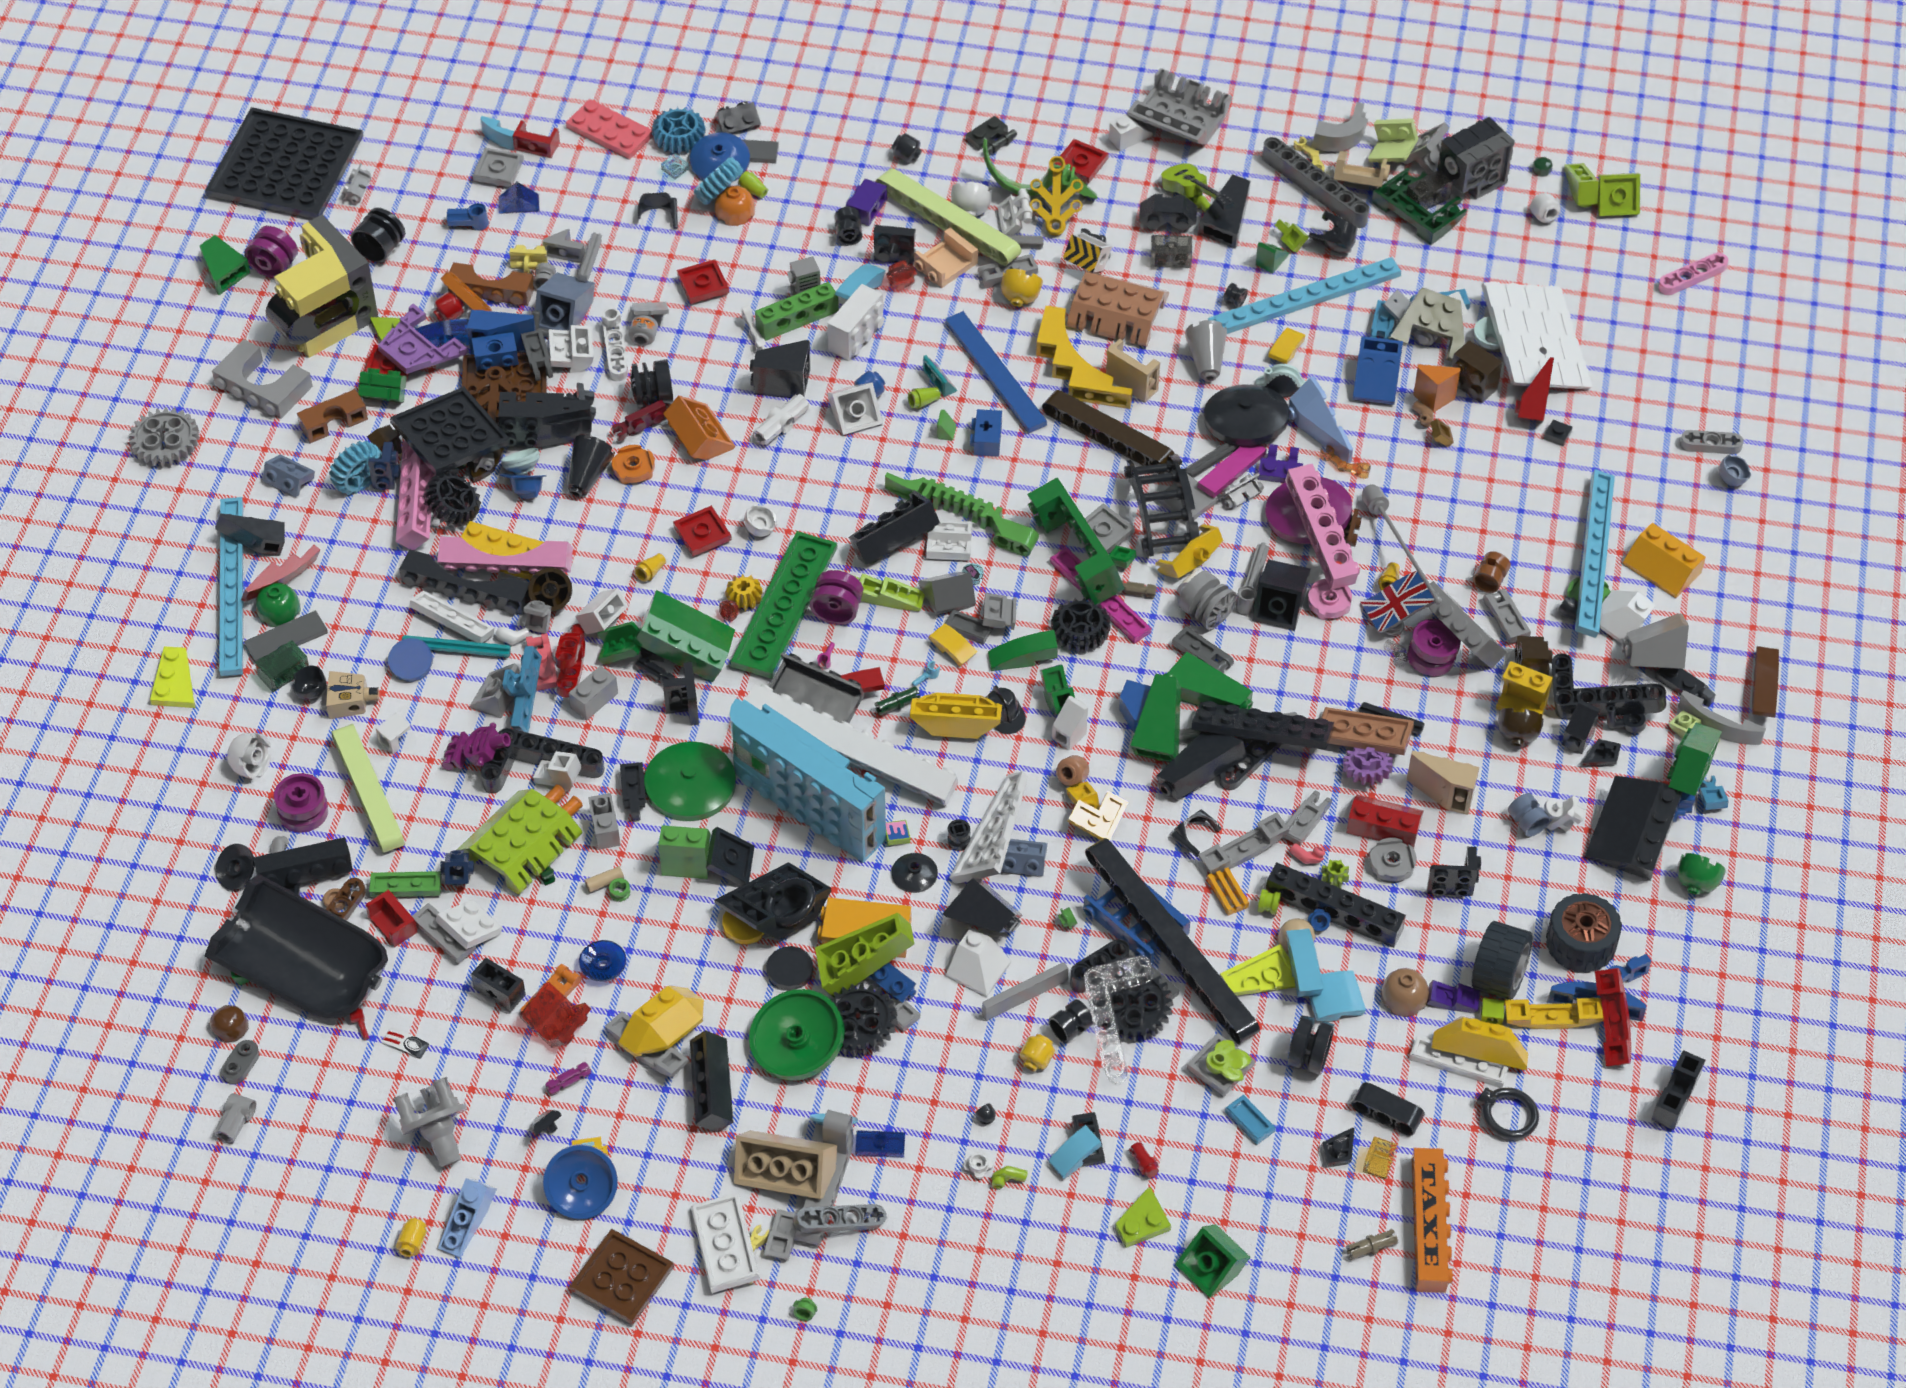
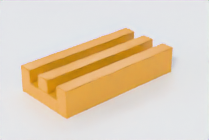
M1229 867L1225 868L1223 872L1217 871L1215 875H1212V873L1207 875V881L1227 915L1249 908V901ZM1217 880L1220 881L1221 885L1223 886L1227 896L1230 898L1234 907L1230 906L1225 895L1223 894L1218 883L1216 882ZM1227 881L1229 882L1230 886L1232 887L1233 891L1235 892L1237 898L1235 897L1234 893L1232 892L1231 888L1229 887Z

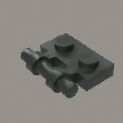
M994 115L965 134V140L979 151L983 148L984 138L987 139V149L990 154L1000 150L1002 145L1012 142L1013 138L1017 136V132L1014 129L1008 132V125Z

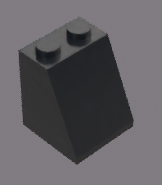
M810 340L756 351L755 358L750 360V372H753L750 384L754 386V395L792 398L795 395L801 394L805 397L811 370Z
M1268 559L1259 581L1252 621L1295 630L1308 588L1311 568Z
M972 878L943 912L945 917L1000 933L1014 932L1022 922L1019 920L1022 914L980 878Z

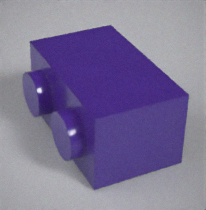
M865 178L861 185L856 187L852 198L847 200L845 207L856 208L860 212L861 224L870 226L887 201V186Z

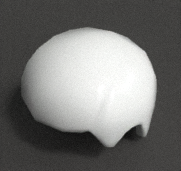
M753 505L750 509L746 510L744 525L748 532L755 536L762 537L770 534L777 524L776 516L772 509L764 505Z

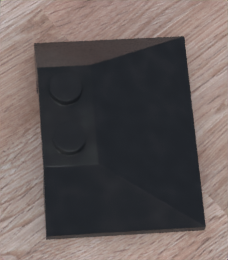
M788 862L714 901L716 905L754 929L779 940L816 921L831 893V887ZM791 878H802L809 881L816 893L815 903L810 913L794 925L786 927L776 926L775 916L764 910L766 898L763 896L762 890L765 884L769 881H775L779 884ZM793 887L784 891L783 898L774 903V913L779 917H788L798 912L806 901L805 890L800 887Z

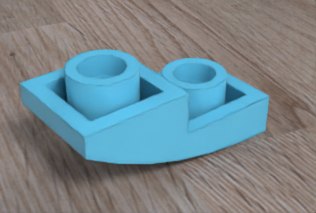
M481 116L482 133L492 142L513 151L512 135L515 131L501 128L499 120Z
M1085 1125L1052 1155L1049 1163L1065 1179L1083 1165L1082 1160L1102 1146L1101 1141Z

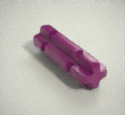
M582 1062L576 1066V1069L573 1067L558 1075L556 1080L553 1078L547 1081L545 1085L548 1092L554 1095L560 1091V1088L565 1089L578 1082L580 1077L585 1078L591 1074L589 1065L586 1062Z

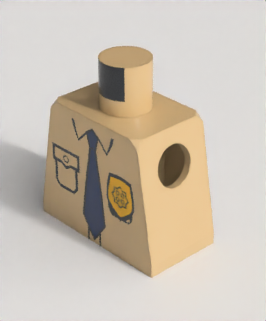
M329 671L326 701L329 719L364 714L366 712V701L379 700V687H367L364 675Z

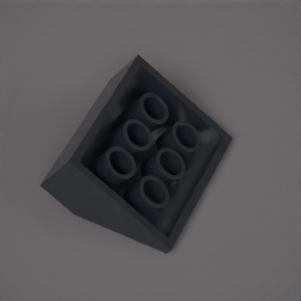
M1615 775L1584 858L1651 881L1683 792L1670 788L1668 784Z

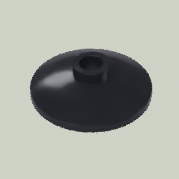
M238 843L231 844L219 855L216 863V875L223 887L237 890L244 887L251 879L255 868L254 856L247 846Z
M921 853L905 854L898 858L892 867V879L896 886L910 893L928 890L935 884L938 877L936 863L929 856Z

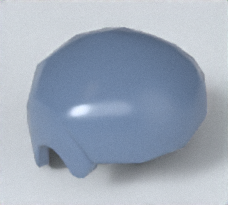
M1729 454L1719 465L1721 479L1730 486H1740L1751 476L1749 465L1739 456Z

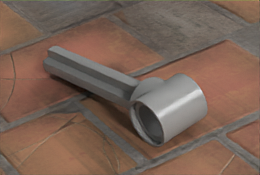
M1263 542L1256 547L1245 585L1238 589L1236 610L1243 615H1249L1254 612L1257 587L1269 552V546Z

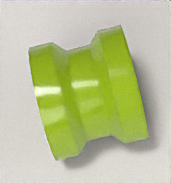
M1262 889L1257 912L1268 911L1271 915L1276 916L1281 893H1269L1266 889Z

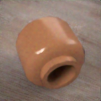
M1071 755L1058 763L1056 768L1057 778L1065 786H1076L1088 778L1089 765L1083 757Z

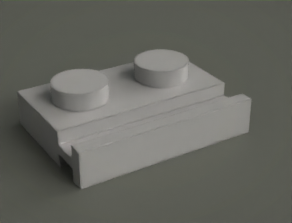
M985 593L982 625L1003 629L1005 626L1011 627V630H1014L1017 598L1014 597L1011 600L1007 599V596Z

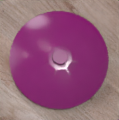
M1321 477V485L1328 492L1329 504L1336 511L1337 523L1344 530L1352 518L1351 497L1342 485L1331 479ZM1285 482L1271 493L1266 502L1267 523L1270 529L1284 540L1300 544H1311Z

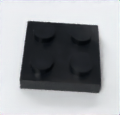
M717 826L711 833L706 869L742 886L750 880L755 845Z

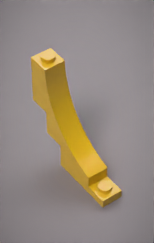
M1046 305L1036 342V356L1053 358L1052 378L1070 380L1068 395L1082 402L1130 409L1133 389L1113 386L1114 377L1099 371L1087 363L1074 349L1068 338L1065 327L1066 308Z

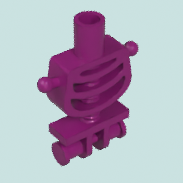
M494 722L490 723L489 726L475 729L470 736L465 731L461 732L460 736L452 735L451 743L447 745V751L444 754L445 761H443L442 767L446 770H452L454 763L458 769H462L466 758L473 765L481 767L484 763L493 759L496 749L510 746V736L507 733L499 734L495 729L497 725Z

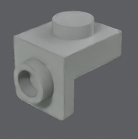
M542 601L528 603L523 611L527 613L525 627L528 630L547 633L549 631L552 606L545 605Z

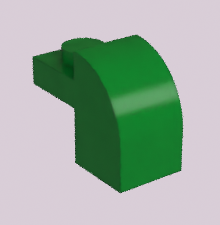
M1062 664L1040 670L1045 690L1043 694L1049 710L1055 715L1060 713L1070 695L1075 698L1073 687L1068 686Z

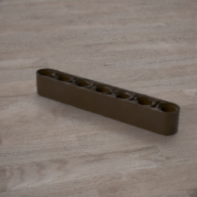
M1055 390L1042 404L1044 413L1049 417L1142 466L1164 464L1166 461H1169L1168 455L1175 454L1168 446L1063 391Z

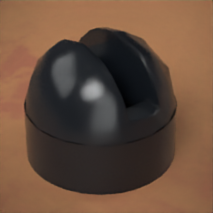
M987 1103L975 1112V1116L982 1124H990L995 1120L996 1112L993 1106Z

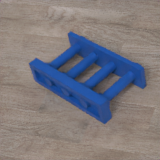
M1146 884L1186 935L1190 933L1191 921ZM1111 889L1096 901L1088 894L1084 896L1083 910L1089 918H1094L1117 939L1125 940L1129 945V949L1139 961L1145 962L1147 960L1151 965L1154 964L1155 951L1153 950L1158 946L1152 939L1145 944L1137 937L1144 930L1139 923L1128 929L1120 922L1130 913L1128 909L1123 906L1115 914L1111 915L1103 908L1116 897Z

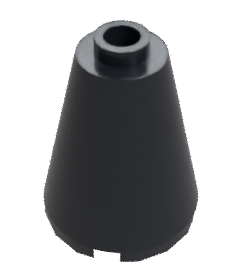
M578 435L574 439L567 488L576 497L587 495L614 458L615 451L611 452V445L597 437L591 436V439H585V435Z

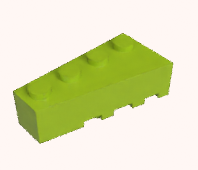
M895 913L815 947L822 988L832 997H834V992L842 994V987L848 991L851 989V984L857 985L913 946L915 942L911 924L899 913Z

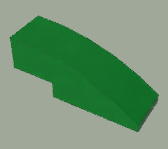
M1054 630L1013 639L988 651L991 671L1035 666V661L1055 659L1058 655V646Z

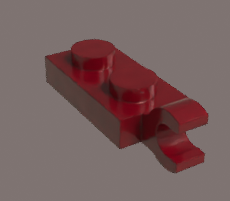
M660 400L625 416L624 422L616 423L612 426V433L620 432L617 434V439L622 441L627 438V434L631 436L667 419L664 415L666 405Z

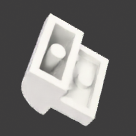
M570 325V331H548L551 367H569L570 373H577L586 370L592 364L594 356L591 326Z

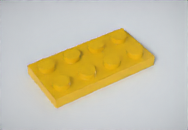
M469 521L461 538L477 550L498 556L525 553L544 543L543 541ZM508 570L499 571L527 580H531L535 575L529 573V571H521L519 574L509 573Z

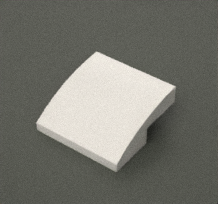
M939 520L940 524L928 532L926 559L970 561L972 522Z

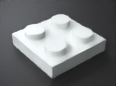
M473 900L437 914L435 920L465 949L500 935L503 928Z

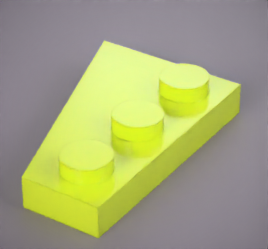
M164 646L150 698L151 705L196 708L186 648Z
M1281 944L1220 973L1221 978L1236 996L1296 988L1294 977H1292L1290 958Z

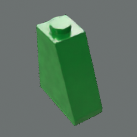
M216 235L199 245L203 262L218 295H221L250 274L248 259Z

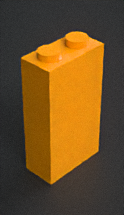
M828 897L827 905L823 906L821 910V920H824L823 926L818 928L817 938L821 940L822 944H825L895 913H899L911 924L912 906ZM907 950L897 957L906 958Z

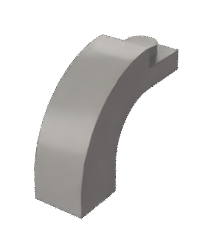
M1356 103L1353 117L1346 123L1332 124L1318 120L1311 148L1335 152L1347 150L1357 145L1364 137L1368 119L1365 118L1366 113L1362 112L1364 104Z

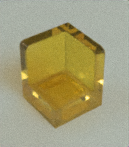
M1374 1136L1365 1158L1363 1172L1385 1180L1393 1163L1397 1144Z

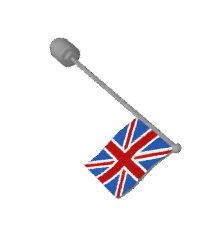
M1371 484L1363 489L1362 500L1370 513L1374 515L1382 514L1416 571L1396 580L1376 595L1361 601L1377 631L1383 633L1396 627L1416 612L1434 603L1437 605L1441 604L1442 598L1437 596L1385 511L1389 507V501L1379 486Z

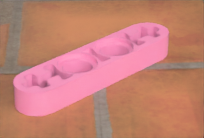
M1714 253L1663 275L1660 278L1658 289L1662 294L1672 295L1723 273L1727 269L1728 257L1723 253ZM1697 268H1704L1707 272H1699ZM1686 275L1690 277V279L1684 280L1680 278V276Z

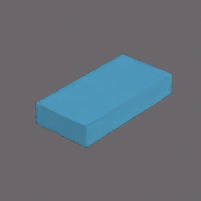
M1244 1094L1225 1107V1113L1256 1145L1276 1130V1127Z

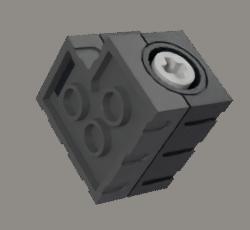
M1490 117L1482 121L1479 120L1467 129L1464 128L1441 141L1437 170L1462 194L1468 192L1475 199H1478L1507 184L1515 140Z

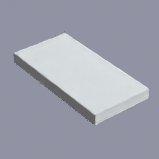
M739 1192L691 1205L711 1292L714 1293L760 1280Z

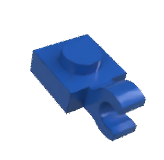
M1647 954L1640 957L1635 956L1627 961L1625 967L1614 965L1609 969L1619 968L1623 982L1626 980L1631 982L1648 974L1651 959Z

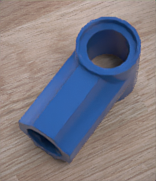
M474 203L469 208L447 209L448 226H471L475 230L486 229L489 225L486 207L484 204Z

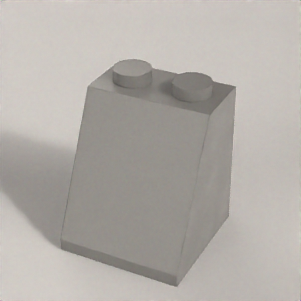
M1676 614L1627 632L1626 639L1622 640V653H1625V659L1628 660L1630 666L1685 669L1689 625L1683 614Z

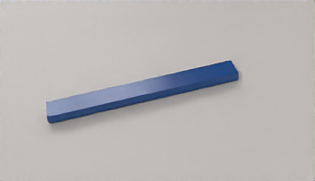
M961 311L945 318V324L1026 431L1031 433L1047 426L1045 417L965 312Z

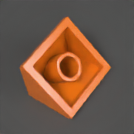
M1418 364L1413 395L1430 408L1433 413L1455 400L1460 368Z

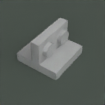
M1444 122L1420 134L1413 150L1403 163L1407 165L1416 160L1428 175L1433 173L1438 167L1441 141L1449 130V126Z

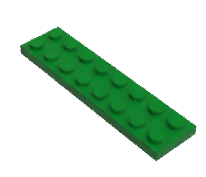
M796 531L731 660V667L773 679L782 661L781 653H786L810 605L817 577L827 570L838 548L837 542Z

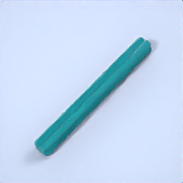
M409 635L402 636V640L407 638L419 639L425 642L431 650L498 657H510L511 646Z

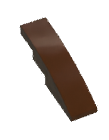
M1757 646L1753 672L1752 714L1775 718L1779 678V649Z

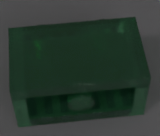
M291 640L270 654L261 657L255 662L258 677L272 692H275L293 681L295 672L309 666V662L305 653Z

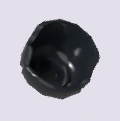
M309 665L295 672V682L292 684V688L298 698L312 700L321 696L326 689V677L319 666Z

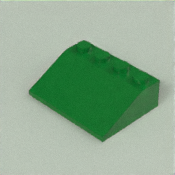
M656 590L633 643L683 667V663L692 662L693 673L714 682L729 654L735 629Z

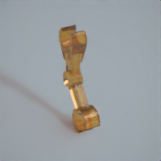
M1326 445L1328 453L1320 449V458L1333 463L1340 472H1351L1362 479L1369 477L1370 464L1347 463L1334 454V448L1330 445Z

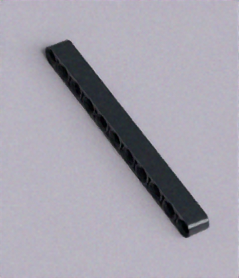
M1103 838L1087 848L1085 855L1090 864L1237 1044H1242L1259 1033L1260 1027L1256 1019L1111 841Z

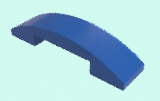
M1566 982L1551 986L1548 1003L1571 1004L1577 998H1601V996L1597 995V987L1594 982ZM1625 992L1629 1018L1643 1021L1647 1005L1635 996Z

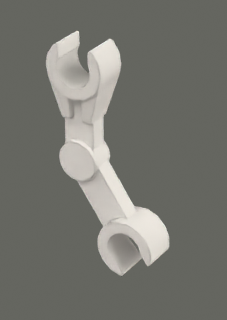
M743 306L741 313L749 326L751 337L755 340L756 350L766 349L764 338L760 339L757 328L754 326L751 306Z

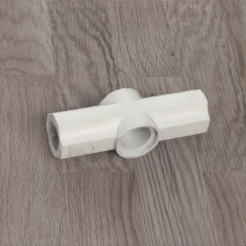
M799 394L793 396L781 408L778 406L774 407L769 412L767 420L753 431V436L762 446L764 444L767 445L781 432H789L794 426L795 420L809 409V403L804 396Z

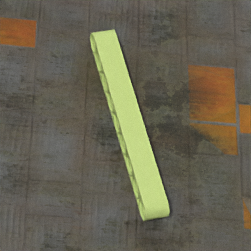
M890 168L875 181L887 186V196L944 231L952 228L976 247L979 252L1003 266L1008 265L1022 252L1020 245L1015 240L894 168Z

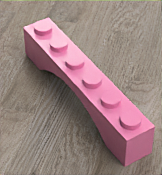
M440 536L437 562L448 571H457V568H465L466 571L470 572L486 569V571L492 573L508 570L509 573L519 574L521 571H529V573L535 574L544 568H556L563 572L571 573L573 546L567 541H545L540 546L525 553L498 556L477 550L461 537Z

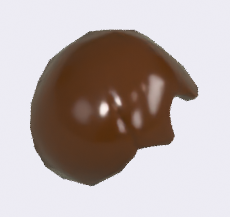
M224 1005L215 1010L209 1021L213 1034L217 1035L225 1043L239 1040L245 1036L249 1029L246 1015L239 1007L234 1005Z

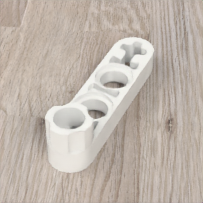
M607 307L602 312V323L609 374L613 380L622 381L628 377V365L620 311L614 307ZM612 337L619 338V341L611 342L609 341V339ZM616 352L622 354L620 357L617 358L611 356L613 353ZM616 365H620V372H617Z

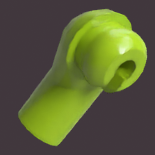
M1203 195L1188 198L1197 205V208H1201L1204 213H1206L1211 205Z
M1005 1166L992 1174V1186L996 1189H1001L1009 1179L1025 1182L1028 1171Z

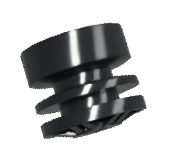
M375 207L369 211L363 221L352 231L350 238L354 248L363 257L372 262L382 263L404 239L406 232L402 222L393 213L386 209Z
M667 359L653 361V371H648L646 363L643 362V372L640 373L637 363L631 364L630 382L632 395L637 403V407H643L642 397H646L648 406L652 404V396H657V400H662L664 404L673 403V390Z

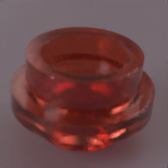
M724 600L719 604V613L727 621H733L739 615V607L735 601Z

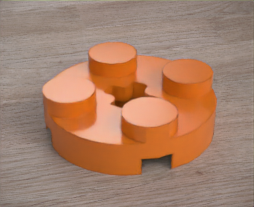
M640 445L624 446L618 450V454L612 459L613 473L622 484L638 483L649 480L653 476L655 469L654 455L649 449L647 451L642 449ZM631 462H635V464H637L635 466H630Z

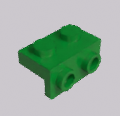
M631 621L598 632L597 636L604 643L598 658L603 665L635 657L639 654L641 646L633 643L639 630L637 625Z

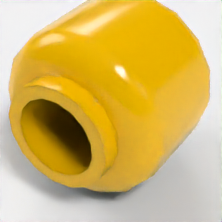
M1040 1034L1028 1037L1020 1051V1058L1024 1061L1023 1066L1034 1072L1037 1069H1046L1055 1053V1049L1052 1046L1053 1042Z

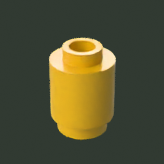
M410 1218L403 1224L396 1243V1248L401 1255L412 1257L420 1253L427 1234L426 1224L416 1218Z

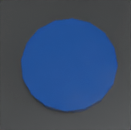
M407 638L399 641L392 647L388 656V664L396 678L406 680L407 682L421 680L429 673L433 664L431 649L425 642L415 638Z

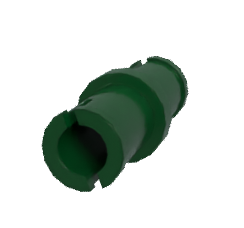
M912 686L900 693L894 692L890 697L875 702L874 705L878 706L875 709L880 716L894 709L900 710L904 708V705L910 703L913 698H920L921 696L917 695L920 692L916 686Z

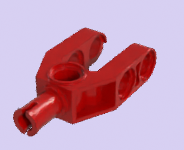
M580 624L572 625L570 632H564L560 635L555 653L556 667L560 669L557 679V694L565 698H569V692L580 683L582 675L585 639L584 630Z

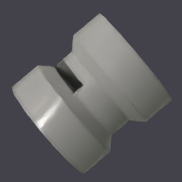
M539 263L536 266V276L533 281L536 289L556 274V268L552 264Z

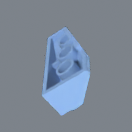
M1314 376L1310 377L1290 397L1289 418L1294 420L1300 429L1349 464L1352 461L1353 447L1342 426H1337L1336 414L1333 408L1328 409L1324 401L1327 398L1324 390Z

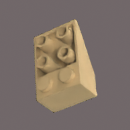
M1412 750L1407 781L1443 808L1468 815L1480 767Z

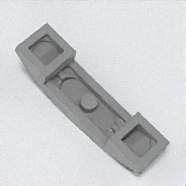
M1683 690L1678 704L1681 711L1684 710L1701 719L1702 725L1722 731L1720 736L1722 739L1741 744L1761 745L1766 728L1747 719L1740 725L1702 707L1704 699Z
M1276 812L1259 821L1258 827L1222 847L1217 844L1198 854V857L1210 873H1216L1219 870L1224 871L1227 867L1229 869L1236 867L1261 854L1284 837L1290 829Z
M621 1011L605 1026V1029L617 1042H619L631 1017ZM673 1047L654 1053H645L642 1056L636 1057L648 1067L669 1077H673L689 1062L687 1057Z

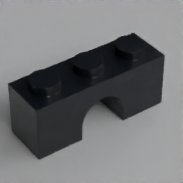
M1685 1050L1682 1051L1670 1081L1656 1104L1652 1121L1672 1130L1675 1129L1701 1076L1705 1059Z

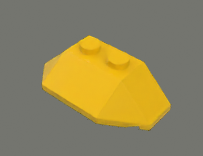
M935 692L924 695L921 698L912 699L910 718L932 736L978 739L1000 724L1002 705L994 703L992 700L981 695Z
M666 986L633 1012L618 1042L619 1046L634 1057L669 1049L703 1022L704 999L688 988Z
M1460 1016L1433 1033L1431 1047L1433 1049L1522 1070L1527 1069L1528 1052L1513 1031L1507 1026Z

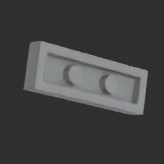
M427 903L412 915L416 926L457 963L461 962L475 951L476 947L473 946L465 949L435 921L437 914L440 912L430 903Z

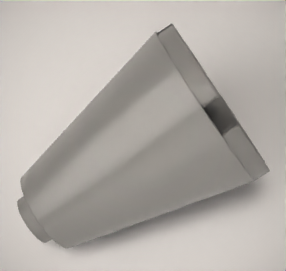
M1199 321V325L1193 327V324H1191L1185 330V337L1199 377L1205 381H1214L1220 376L1227 328L1226 326L1222 327V323L1219 321Z

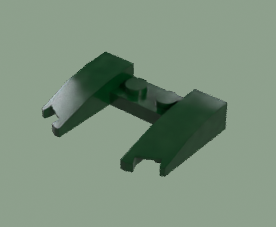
M1406 168L1385 182L1382 187H1378L1373 191L1372 203L1385 213L1390 210L1395 212L1417 228V236L1428 244L1433 245L1467 214V209L1460 211L1458 205L1461 204L1462 199L1457 196L1434 213L1426 210L1408 196L1427 179L1428 174L1422 172L1417 178L1408 175L1410 168Z

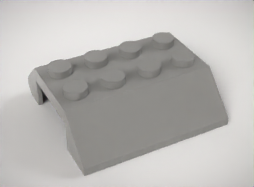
M1160 68L1155 74L1153 89L1143 102L1136 100L1127 111V115L1193 142L1206 145L1224 121L1232 101V96L1226 93L1222 94L1221 91L1217 90L1213 95L1211 104H1208L1206 102L1210 95V87H1204L1203 84L1190 79L1186 81L1187 78L1182 76L1178 81L1176 89L1172 90L1176 74L1173 72L1169 73L1168 70Z

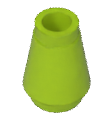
M746 171L740 176L738 184L761 199L766 196L768 188L753 172Z
M937 387L914 388L911 392H908L909 405L912 408L920 409L940 399V391Z

